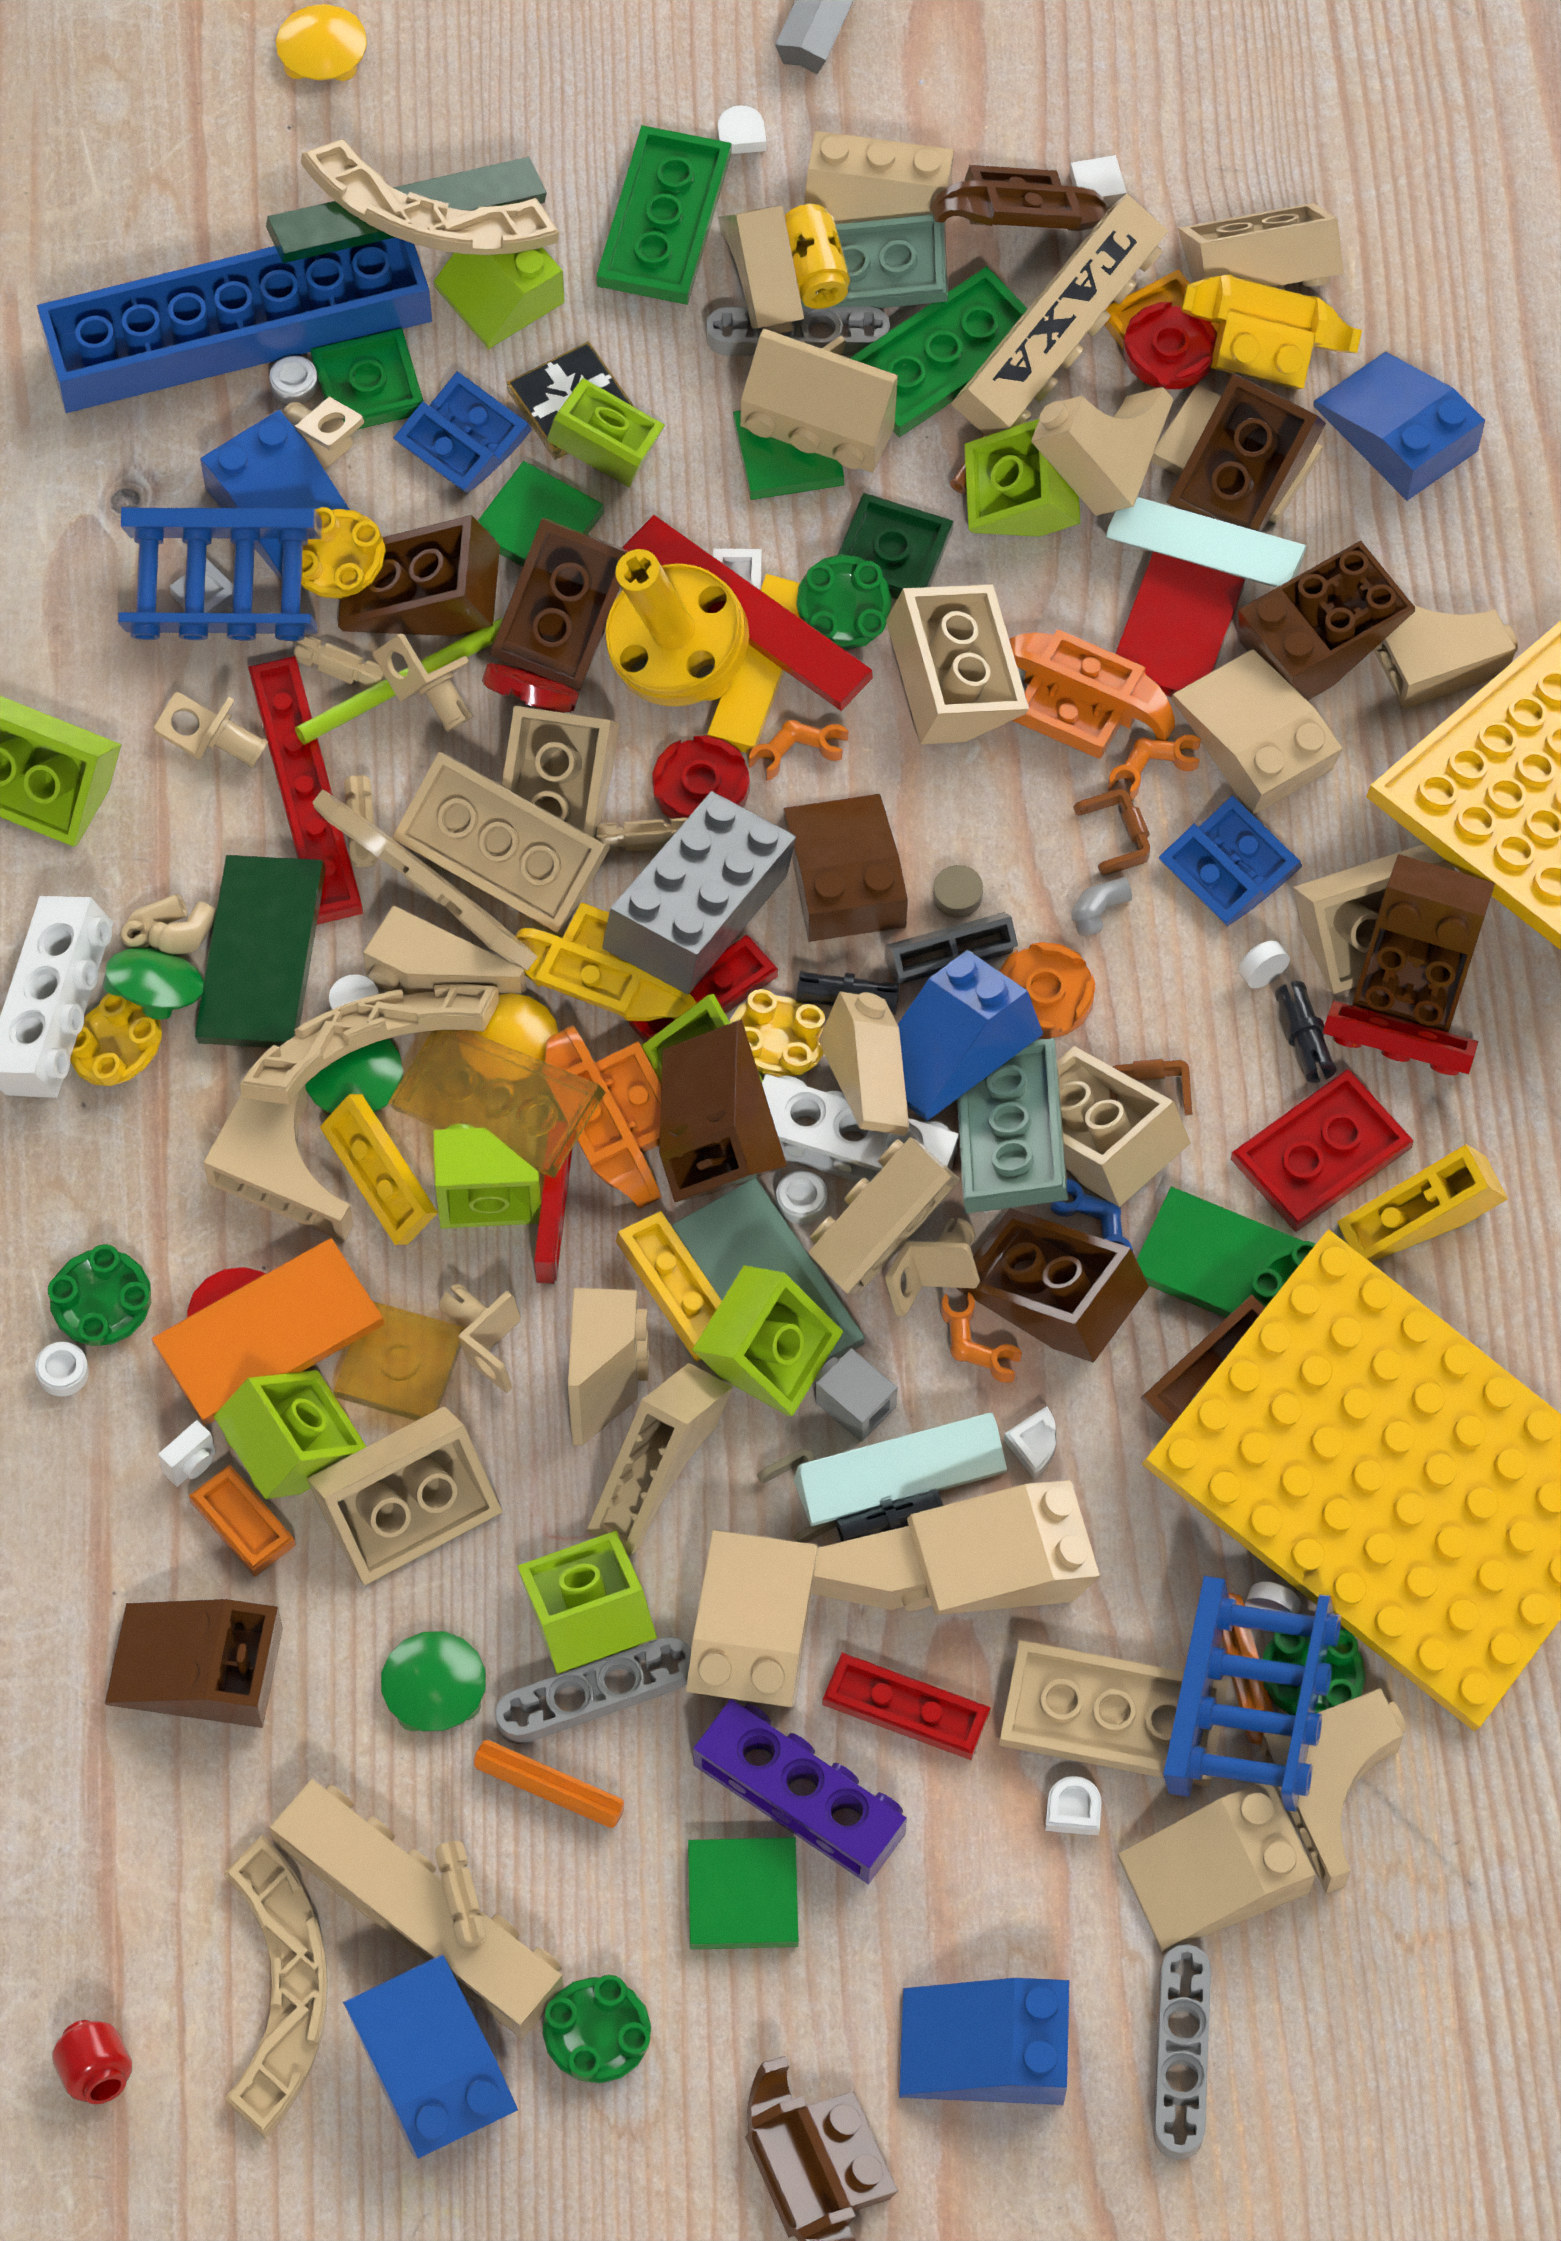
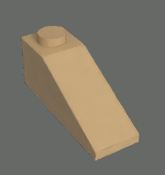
M394 905L363 952L366 975L369 976V979L376 986L386 991L402 989L404 994L410 995L435 992L434 985L470 984L498 987L499 995L507 993L524 995L526 993L525 971L523 968Z
M839 992L818 1040L859 1128L906 1136L909 1129L899 1027L885 999L867 992L860 993L859 995Z
M909 1526L817 1549L811 1594L888 1610L904 1607L906 1611H916L932 1605Z

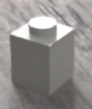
M852 1348L840 1360L836 1357L831 1358L820 1369L815 1378L817 1381L816 1404L860 1442L896 1408L898 1387Z

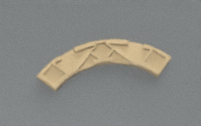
M344 138L302 153L301 165L334 201L367 224L407 242L440 251L495 255L534 250L557 243L560 232L536 198L503 206H478V209L473 211L448 208L449 203L429 199L413 192H409L406 195L392 188L384 182L383 176L368 166L352 150Z
M323 789L313 801L314 808L330 824L404 874L406 879L434 901L444 905L490 949L525 970L530 968L538 956L500 922L394 839Z
M444 984L434 985L435 992L403 995L402 989L365 997L332 1009L296 1028V1036L280 1047L273 1045L250 1068L240 1083L241 1097L290 1105L297 1093L318 1072L335 1060L366 1045L404 1034L423 1031L472 1030L484 1032L500 1002L498 987Z
M261 1835L224 1872V1875L251 1908L267 1943L272 1975L271 2010L264 2037L261 2039L250 2065L224 2099L239 2116L266 2139L296 2100L312 2069L322 2039L326 2018L328 1978L321 1933L311 1904L296 1874L274 1846Z

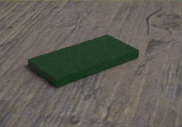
M226 855L195 1038L199 1044L271 1048L273 1045L280 1047L296 1036L295 1029L301 1023L326 872L323 860Z

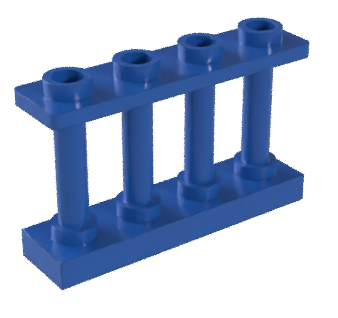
M121 507V527L130 538H134V542L139 544L136 612L118 613V624L125 632H130L132 638L156 640L160 638V633H179V638L206 640L208 639V633H227L228 639L238 641L255 640L256 634H275V638L278 640L300 641L304 640V634H317V622L312 615L300 614L303 546L308 544V539H321L322 520L315 509ZM164 538H182V542L187 544L184 613H156L158 548L160 544L164 543ZM212 538L230 539V542L235 544L233 613H204L206 547L212 543ZM260 539H279L278 542L283 545L281 614L252 613L255 545L260 543Z
M1203 1577L1163 1773L1169 1794L1190 1797L1193 1779L1201 1780L1203 1775L1282 1787L1281 1796L1285 1810L1296 1812L1299 1795L1308 1796L1311 1787L1313 1767L1312 1764L1306 1763L1309 1745L1317 1746L1321 1735L1322 1714L1315 1713L1318 1696H1327L1330 1688L1332 1666L1325 1663L1328 1646H1337L1340 1635L1341 1615L1334 1614L1331 1596L1319 1595L1315 1616L1236 1605V1600L1229 1598L1225 1579ZM1233 1626L1311 1637L1306 1665L1226 1654V1649L1220 1648L1223 1630L1231 1631ZM1223 1675L1301 1687L1296 1715L1216 1704V1698L1210 1697L1213 1680H1222ZM1213 1725L1292 1737L1286 1766L1207 1754L1206 1748L1200 1747L1203 1729L1211 1730Z

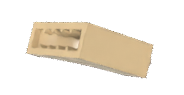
M783 205L719 216L718 221L721 235L726 239L738 269L751 327H764V329L778 334L793 331L792 321L802 320L804 315Z
M1164 387L1126 396L1120 409L1113 417L1095 408L1083 395L1063 401H1055L1044 406L1031 442L1095 516L1134 507L1173 398Z
M1414 605L1415 612L1374 649L1404 710L1495 678L1513 662L1514 654L1518 650V643L1513 629L1509 624L1504 625L1496 609L1476 614L1456 615L1434 612Z
M304 1085L297 1093L290 1105L244 1099L240 1095L203 1162L208 1184L345 1242L353 1227L350 1204L339 1199L318 1183L307 1169L298 1151L299 1126L308 1105L306 1086Z
M687 1363L645 1396L640 1402L586 1531L597 1537L617 1531L627 1554L632 1556L639 1550L658 1509L673 1483L695 1451L716 1429L733 1387L698 1367Z
M1381 1688L1319 1712V1714H1322L1319 1743L1317 1746L1309 1745L1306 1763L1312 1764L1313 1767L1310 1791L1308 1796L1299 1795L1296 1812L1287 1811L1325 1894L1345 1887L1351 1872L1345 1856L1341 1834V1816L1347 1796L1360 1778L1374 1765L1398 1753L1403 1732L1406 1731L1405 1721L1399 1707L1395 1702H1387ZM1265 1733L1259 1750L1265 1763L1286 1766L1292 1737ZM1276 1786L1277 1791H1278V1793H1279V1795H1280V1797H1281V1799H1282V1796H1281V1789H1282V1787Z

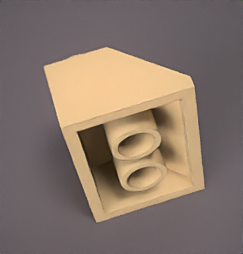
M815 131L808 166L804 205L818 204L824 207L827 213L833 217L835 224L932 214L930 207L936 196L952 184L954 149Z
M1315 203L1179 228L1181 243L1193 282L1209 277L1232 275L1236 278L1285 290L1286 284L1302 282V285L1307 287L1320 286L1329 283L1330 276L1344 274L1338 219Z
M763 328L741 398L740 426L759 437H772L792 444L802 452L817 453L832 458L847 468H860L874 473L894 430L898 375Z
M994 585L903 588L886 622L920 745L967 742L1026 714L1029 707Z
M1426 844L1293 887L1304 936L1331 993L1336 994L1358 986L1384 894L1398 854L1455 871L1453 865Z
M912 1137L905 1143L897 1139L878 1160L883 1168L873 1180L869 1182L865 1177L862 1178L844 1198L849 1207L836 1221L831 1216L826 1218L810 1237L815 1245L808 1254L847 1294L860 1295L904 1243L961 1181L958 1176Z
M573 1288L568 1376L573 1445L583 1446L634 1403L638 1396V1381H648L647 1309H638L637 1290Z
M445 1406L307 1478L329 1528L364 1586L503 1513L464 1424Z

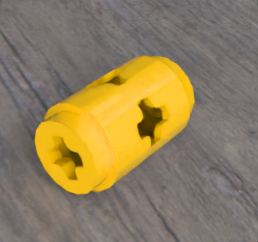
M818 204L800 205L791 209L785 214V221L800 299L805 306L811 309H824L837 305L848 294L850 276L835 221L827 213L826 209Z

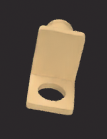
M328 397L313 411L307 409L299 402H291L282 411L285 417L306 440L324 470L352 447L353 442L350 435L364 424L362 415L331 397Z
M402 633L393 637L373 653L375 661L399 701L402 702L418 693L420 696L426 695L443 723L446 732L457 728L473 717L472 712L468 710L451 681L454 677L453 674L469 663L466 656L428 674L407 638ZM393 652H398L406 660L408 665L406 677L401 676L394 669L391 660Z
M176 692L153 727L155 734L199 760L208 747L212 749L215 745L244 762L251 769L268 743L267 740L259 738L230 720L232 715L228 712L235 701L230 696L226 699L219 713L215 714L185 695ZM179 711L192 713L198 721V730L190 736L178 734L171 725L172 716Z
M954 1218L947 1220L937 1242L906 1241L885 1278L896 1316H906L922 1286L977 1288L980 1279L969 1246L976 1235L973 1226L968 1221L958 1218L955 1225ZM903 1270H905L907 1277L904 1294L901 1292V1275Z
M453 1285L450 1289L458 1297L455 1299L446 1291L440 1300L439 1309L465 1328L458 1337L467 1362L502 1391L508 1393L512 1389V1384L506 1367L489 1350L521 1320L514 1296L506 1291L492 1305L486 1307L470 1294L463 1285Z

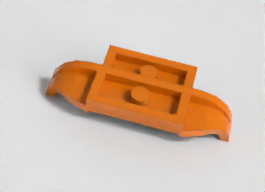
M1059 629L1056 630L1055 634L1033 632L1020 634L1009 639L1017 667L1026 671L1024 683L1028 684V687L1024 693L1029 707L1026 714L1012 721L1098 759L1102 758L1120 725L1130 729L1135 719L1147 724L1155 733L1156 740L1167 741L1174 730L1175 717L1172 707L1159 685L1145 674L1146 667Z
M573 1025L550 1036L547 1041L545 1056L546 1081L592 1171L606 1184L619 1189L628 1196L639 1209L661 1199L660 1190L642 1153L660 1145L662 1085L639 1041L594 1062L581 1036Z

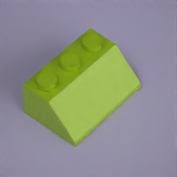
M0 696V817L72 847L77 846L110 789L122 744Z

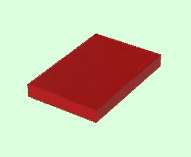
M1153 552L1115 654L1146 667L1145 674L1159 685L1166 696L1172 697L1174 693L1214 671L1244 589L1245 579Z
M1346 1069L1235 1149L1231 1154L1230 1160L1287 1224L1297 1232L1409 1151L1414 1140L1349 1069Z

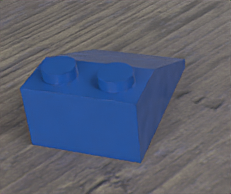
M1386 351L1317 398L1313 404L1324 418L1406 501L1478 452L1485 419L1453 387Z
M280 409L200 458L205 489L221 508L317 509L326 507L331 510H350L306 440ZM260 539V543L255 545L254 549L282 581L283 545L278 542L279 539Z
M969 950L952 960L927 980L897 1024L900 1033L907 1107L926 1121L930 1120L1043 1035L1028 991Z
M443 1954L343 2001L407 2146L417 2159L518 2111L498 2063Z
M1005 1978L903 1988L899 2098L1064 2105L1068 2074L1070 1980Z

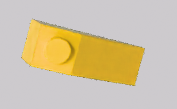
M1465 1144L1341 1218L1337 1223L1348 1245L1372 1263L1466 1225L1508 1200V1197L1487 1157L1468 1144Z

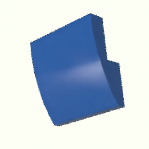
M457 371L430 405L422 401L393 439L467 494L484 481L514 452L532 431V428L525 420Z
M1233 795L1199 827L1195 824L1190 826L1158 857L1226 926H1229L1255 908L1302 867L1300 860Z

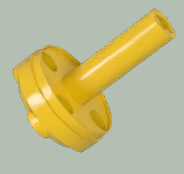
M636 549L623 555L616 566V578L623 590L615 599L608 615L606 643L610 661L627 689L648 702L662 706H687L703 700L712 701L721 698L729 690L732 679L739 671L745 659L749 643L747 617L732 589L716 575L701 567L688 564L661 566L655 555L647 550ZM726 601L725 606L720 611L707 613L714 603ZM644 659L648 660L642 670L629 672L635 662ZM714 665V669L709 675L696 678L697 672L702 667Z

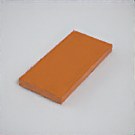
M329 1238L151 1339L156 1351L205 1427L215 1421L213 1416L247 1378L302 1372L384 1325V1319L333 1239Z

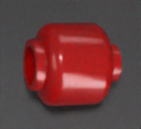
M89 2020L77 2021L64 2030L63 2035L59 2038L52 2051L53 2065L66 2092L75 2100L90 2104H103L111 2101L123 2092L126 2082L132 2073V2059L119 2032L110 2023Z

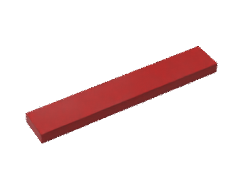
M653 515L622 547L628 551L636 549L647 550L655 555L661 566L688 564L701 567L724 581L732 589L746 614L749 627L748 644L840 711L873 679L871 668L657 516ZM726 601L714 603L707 613L720 611L725 606Z
M296 656L248 666L297 859L323 860L326 866L317 925L363 914L362 903L343 832L330 824L314 808L313 801L322 789L332 796L333 794L318 738L304 745L299 740L295 731V727L312 719Z

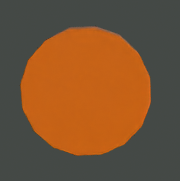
M1048 942L1030 944L1029 948L1023 949L1020 952L1017 950L1009 955L999 969V972L1028 991L1043 1035L1039 1038L1050 1039L1068 1035L1084 1023L1093 1008L1096 985L1093 974L1091 976L1090 970L1086 967L1085 960L1079 953L1062 944Z

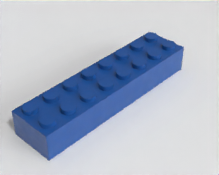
M397 237L287 263H282L275 246L37 305L43 338L65 413L277 361L287 356L309 353L311 348L432 322L430 291L415 244Z

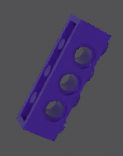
M730 1699L693 1748L694 1766L869 1885L906 1834L907 1817L902 1815V1807L883 1793L878 1792L874 1796L859 1786L857 1776L845 1766L839 1763H833L830 1766L814 1755L815 1749L802 1737L794 1733H789L788 1736H785L771 1726V1719L756 1706L746 1703L743 1707ZM763 1749L769 1752L773 1759L766 1765L755 1766L747 1762L744 1757L752 1750ZM797 1779H808L816 1785L817 1789L810 1795L799 1796L791 1792L788 1786ZM848 1808L856 1811L861 1819L854 1825L843 1826L838 1824L832 1816L836 1811Z

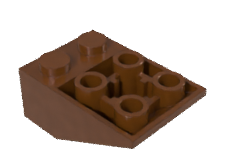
M1360 540L1238 609L1239 639L1247 652L1254 649L1308 701L1339 682L1415 612V606Z
M1398 854L1384 894L1352 1005L1449 1033L1495 883Z
M742 1020L732 1022L663 1049L659 1154L674 1203L713 1194L788 1167Z
M229 1599L126 1603L105 1704L121 1708L263 1728L283 1631L278 1607Z

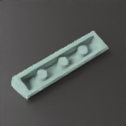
M1137 497L1134 507L1115 511L1105 536L1113 541L1164 554L1276 588L1298 576L1307 547L1304 544Z
M986 1413L803 1463L797 1467L794 1483L810 1526H815L880 1507V1502L888 1499L892 1502H897L935 1488L937 1491H942L1006 1473L1007 1467L997 1422L993 1413Z

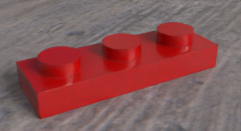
M1334 1000L1328 1012L1322 1033L1333 1036V1041L1339 1045L1349 1048H1360L1362 1045L1381 1050V1054L1389 1059L1400 1062H1408L1410 1059L1429 1063L1430 1068L1438 1073L1451 1076L1458 1075L1459 1072L1469 1075L1479 1043L1477 1040Z

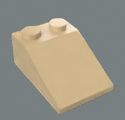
M1254 649L1179 690L1171 697L1197 737L1201 739V743L1237 796L1252 815L1332 771L1343 749L1316 708Z
M514 706L502 786L596 839V828L601 822L613 772L620 724L607 719Z
M1075 1046L1058 1059L1066 1170L1087 1189L1120 1207L1191 1144L1173 1100ZM1109 1089L1117 1094L1118 1101L1110 1099Z
M1071 1480L1023 1484L914 1513L907 1518L934 1615L1074 1602L1100 1577Z
M712 1530L692 1642L686 1692L785 1707H793L796 1704L818 1544Z
M1258 1783L1217 1799L1118 1854V1859L1161 1953L1308 1895L1316 1875L1275 1787Z

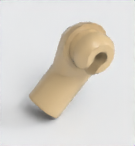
M178 893L135 910L120 932L121 940L125 947L128 949L149 948L151 945L148 940V934L154 924L157 922L169 924L187 917L188 911L181 895Z
M197 902L186 922L169 924L157 922L150 928L148 934L150 945L170 955L187 954L196 951L215 921L216 909L204 902Z

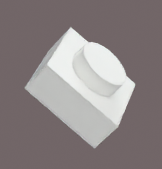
M196 1420L164 1448L158 1456L163 1474L178 1487L188 1477L195 1479L209 1467L213 1459L212 1456L216 1452L211 1433Z

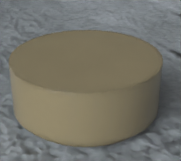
M953 865L943 869L936 876L933 887V899L940 911L949 916L964 917L978 909L982 902L983 882L976 871L967 866Z

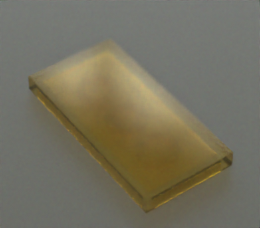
M434 1030L431 1031L388 1103L395 1111L440 1130L454 1124H468L474 1128L485 1127L537 1171L555 1178L606 1092L595 1082L471 1031Z

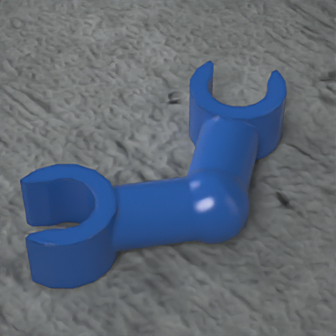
M1067 1179V1191L1074 1201L1071 1203H1064L1062 1201L1052 1202L1050 1209L1062 1217L1073 1216L1078 1212L1100 1219L1103 1239L1130 1247L1133 1251L1131 1243L1123 1237L1121 1207L1108 1200L1083 1193L1082 1187L1076 1181Z

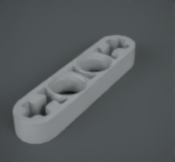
M852 306L824 309L802 307L804 319L792 321L793 331L787 332L785 336L822 349L840 335L843 337V325H848L849 334L848 337H843L846 343L842 355H855L890 331V322L884 311L876 307ZM719 308L712 312L707 319V344L712 351L719 355L754 356L761 330L764 327L753 328V337H748V325H751L748 308ZM824 323L830 325L835 332L828 338L819 339L813 337L808 330L815 324ZM864 326H873L874 335L865 336ZM723 327H732V336H723Z
M661 1638L513 1690L504 1695L497 1703L495 1714L498 1731L509 1742L516 1744L529 1743L678 1690L687 1685L691 1649L687 1643L679 1638ZM670 1653L673 1660L683 1659L678 1663L679 1672L670 1674L666 1667L650 1672L652 1683L644 1684L643 1670L638 1662L646 1661V1669L649 1671L662 1665L661 1656ZM618 1669L629 1671L635 1678L633 1688L622 1694L611 1692L605 1685V1679L608 1674ZM575 1687L583 1692L585 1702L581 1708L568 1712L563 1711L556 1705L555 1697L563 1688ZM546 1696L547 1709L552 1717L551 1719L544 1720L543 1710H540L528 1716V1725L519 1728L516 1721L506 1722L512 1718L511 1709L520 1706L524 1713L539 1710L540 1703L538 1698Z
M1188 1944L1178 1945L1169 1950L1164 1957L1160 1972L1154 2139L1160 2152L1168 2158L1175 2160L1188 2159L1197 2153L1203 2142L1206 2125L1211 1966L1205 1952L1196 1946ZM1181 1960L1190 1961L1191 1969L1200 1971V1974L1193 1975L1191 1979L1189 1998H1178L1181 1982L1180 1974L1171 1972V1970L1178 1969ZM1168 1995H1171L1176 1998L1169 2000ZM1200 1997L1201 2002L1191 1998ZM1181 2011L1191 2013L1198 2021V2032L1190 2038L1183 2039L1175 2036L1168 2026V2019L1171 2015ZM1181 2064L1190 2067L1197 2077L1195 2087L1187 2092H1179L1172 2089L1166 2080V2073L1171 2067ZM1164 2101L1174 2105L1165 2107ZM1196 2103L1197 2109L1190 2106L1186 2107L1184 2121L1185 2129L1194 2131L1195 2135L1187 2136L1183 2145L1174 2144V2136L1170 2133H1165L1164 2129H1172L1176 2105L1184 2106Z

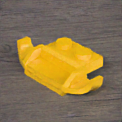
M1232 275L1209 277L1186 285L1181 311L1185 314L1219 323L1213 361L1210 368L1297 390L1304 389L1313 347L1334 352L1357 353L1362 330L1347 324L1331 306L1316 296L1302 295L1236 278Z
M581 902L563 938L533 928L520 929L516 934V937L538 956L528 970L524 969L525 975L538 987L544 986L622 1016L627 1021H651L660 1018H673L676 1020L697 1004L690 994H685L602 949L609 912Z

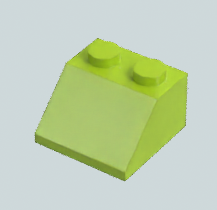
M543 247L510 254L478 255L453 253L433 281L434 287L488 350L565 303L563 270Z
M1039 419L964 444L968 530L972 533L1041 537L1081 524L1079 496L1031 442Z
M454 1124L446 1129L433 1130L435 1189L441 1229L539 1224L541 1195L539 1172L485 1127L474 1128L468 1124Z
M743 1265L692 1351L724 1381L779 1412L793 1416L844 1331L785 1272Z
M318 1370L247 1378L213 1416L223 1431L227 1443L235 1450L250 1474L254 1486L262 1493L265 1499L304 1493L311 1489L307 1478L367 1447Z
M617 1531L517 1565L542 1639L557 1674L657 1639L644 1591Z

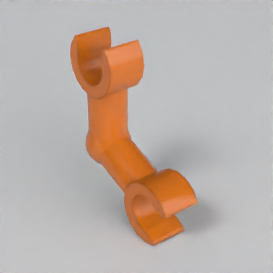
M788 720L768 744H759L751 750L749 768L755 765L757 760L761 758L771 759L773 763L767 769L766 781L773 779L780 771L781 758L794 743L819 748L820 754L828 760H841L843 750L830 746L826 741L831 738L847 741L849 731L840 724H830L820 729L801 724L796 720Z
M1191 734L1183 735L1175 742L1153 740L1148 737L1138 738L1124 765H1119L1111 771L1108 791H1111L1117 780L1127 779L1133 784L1130 788L1129 796L1131 800L1134 799L1139 792L1141 773L1149 759L1172 761L1178 769L1186 772L1198 769L1199 758L1186 757L1180 751L1183 749L1198 750L1201 739Z
M968 1292L966 1310L955 1312L949 1307L948 1295L945 1293L942 1298L940 1313L942 1319L950 1326V1352L952 1357L960 1362L966 1361L990 1369L991 1375L1000 1382H1014L1015 1371L1000 1366L998 1361L1006 1358L1020 1362L1022 1351L1011 1344L999 1345L994 1349L972 1342L970 1321L974 1314V1297Z

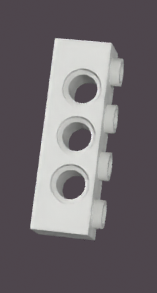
M39 896L0 1015V1090L5 1096L58 1098L63 1079L69 1072L70 1057L77 1035L83 1028L84 1013L91 991L97 984L98 969L105 948L112 937L114 922L91 897Z
M765 1074L762 1086L785 1160L851 1181L859 1182L865 1177L871 1182L883 1168L878 1162L883 1153L897 1139L905 1143L912 1137L952 1171L957 1157L959 1134L951 1132L944 1124L936 1121L919 1122L908 1118L909 1129L906 1136L860 1129L843 1092L828 1091L826 1093L807 1087L804 1082L795 1077L780 1076L778 1078ZM802 1116H808L817 1122L811 1126H800L794 1120ZM856 1131L863 1134L865 1138L860 1141H848L842 1135L846 1132Z

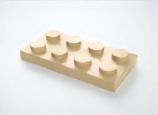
M438 752L392 837L397 842L559 934L564 933L610 849L606 844L442 752Z
M1019 1640L999 1746L1164 1778L1163 1773L1184 1672ZM1213 1680L1210 1697L1216 1698V1704L1225 1705L1229 1680ZM1213 1725L1211 1730L1203 1729L1200 1747L1206 1748L1207 1754L1216 1755L1221 1726ZM1203 1775L1201 1780L1193 1779V1784L1210 1787L1212 1776Z

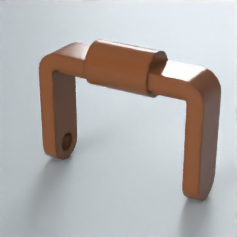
M1123 789L1113 790L1081 800L1073 806L1076 815L1081 816L1119 804L1122 810L1121 817L1131 841L1137 846V851L1101 862L1098 865L1101 875H1109L1144 864L1149 860L1150 844L1147 839L1150 836L1149 830L1140 809L1134 807L1128 792Z
M1152 1059L1133 1061V1064L1113 1066V1068L1137 1081L1182 1076L1185 1116L1193 1115L1189 1066L1185 1061ZM1109 1089L1110 1099L1118 1101L1117 1094Z

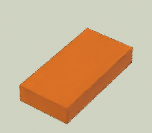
M230 1464L189 1495L190 1503L254 1577L296 1546L292 1535Z

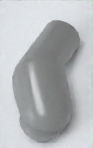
M1126 877L1089 887L1082 892L1071 911L1072 921H1076L1077 932L1080 935L1088 936L1100 932L1103 929L1100 915L1104 912L1105 908L1132 900L1131 888Z

